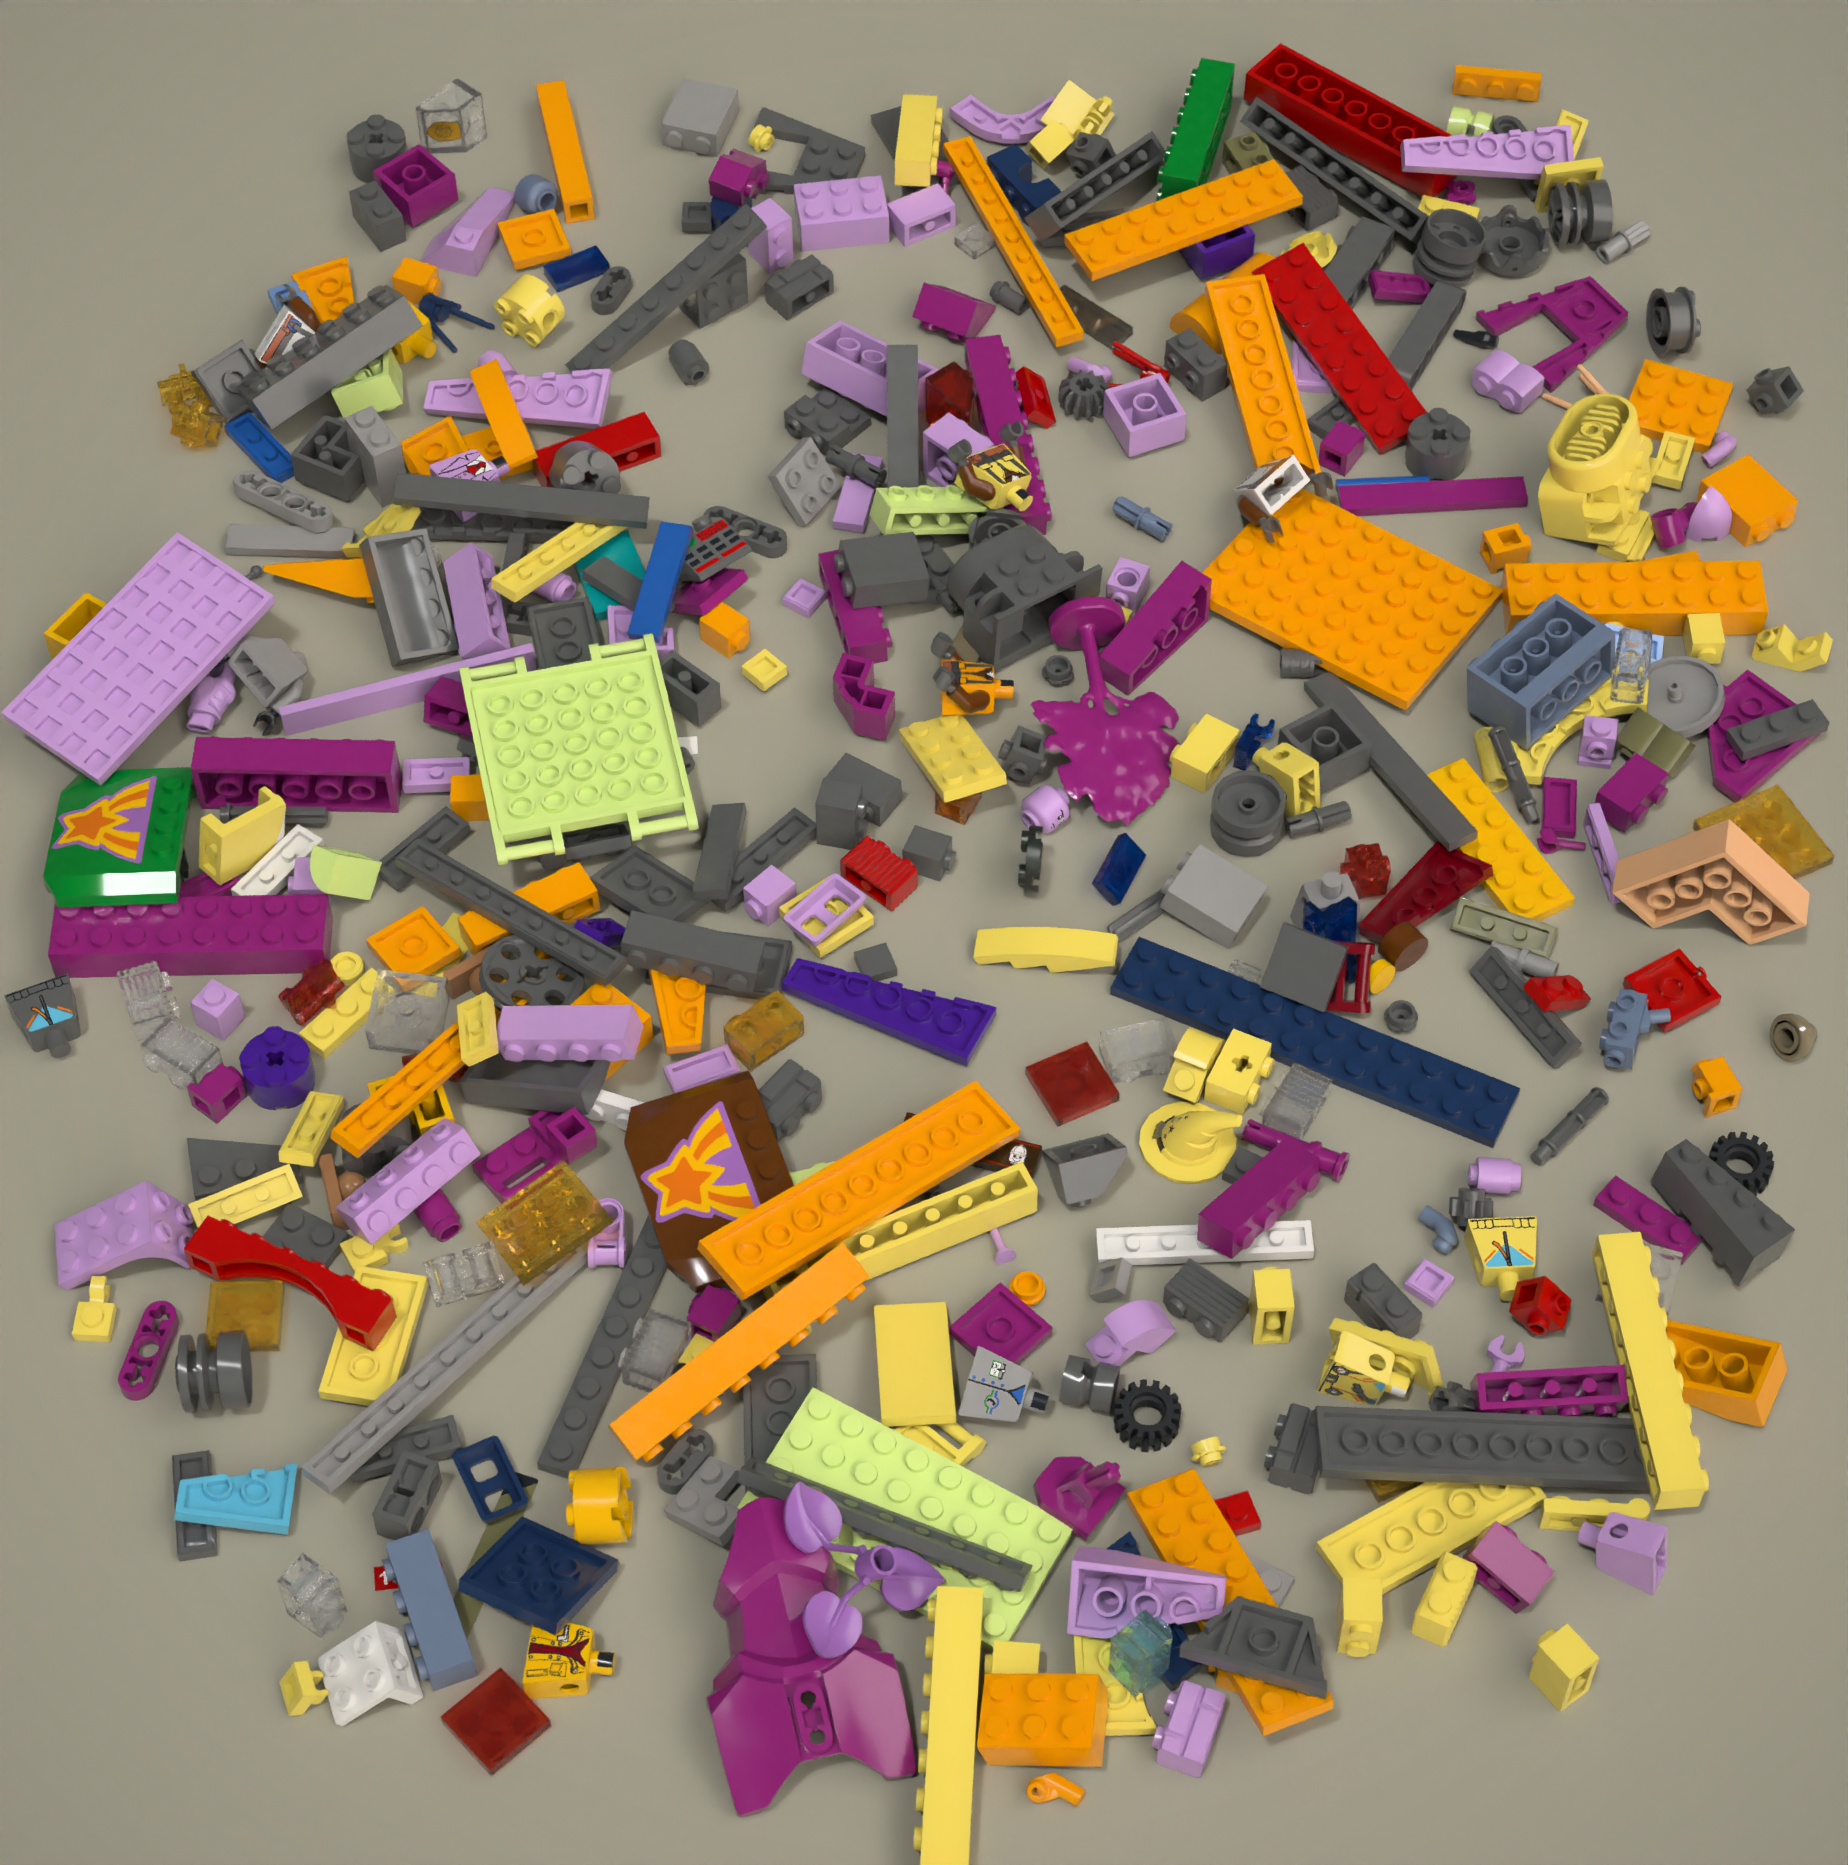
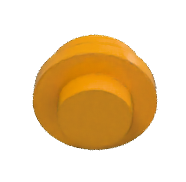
M1023 1271L1011 1280L1009 1290L1027 1306H1034L1044 1298L1045 1284L1036 1273Z

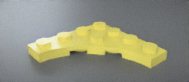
M1610 678L1529 749L1525 750L1511 740L1517 758L1521 762L1520 765L1527 783L1541 785L1543 773L1550 757L1565 739L1582 728L1585 715L1607 718L1634 713L1637 707L1647 713L1649 680Z

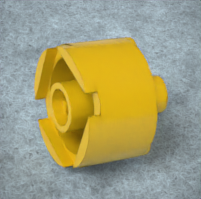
M626 1467L570 1470L569 1488L570 1492L573 1493V1503H567L566 1519L568 1526H574V1539L579 1541L580 1544L585 1545L628 1542L627 1538L631 1537L633 1528V1501H628L626 1489L632 1488Z

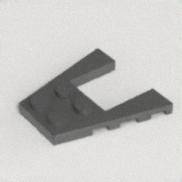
M762 107L754 128L759 124L764 127L770 126L774 139L806 144L794 175L767 171L770 174L769 182L765 190H760L759 194H766L767 190H784V194H794V184L857 177L865 158L864 146Z

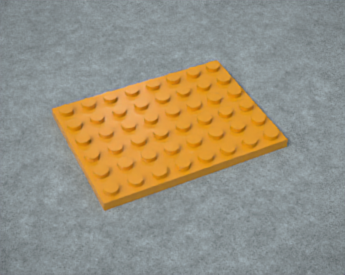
M1303 488L1271 516H1267V518L1275 517L1279 520L1284 535H1281L1279 532H1272L1275 542L1269 543L1264 537L1261 526L1256 527L1253 523L1249 522L1202 572L1212 579L1209 609L1286 649H1301L1315 655L1323 663L1316 665L1405 711L1499 603L1503 592L1501 588Z

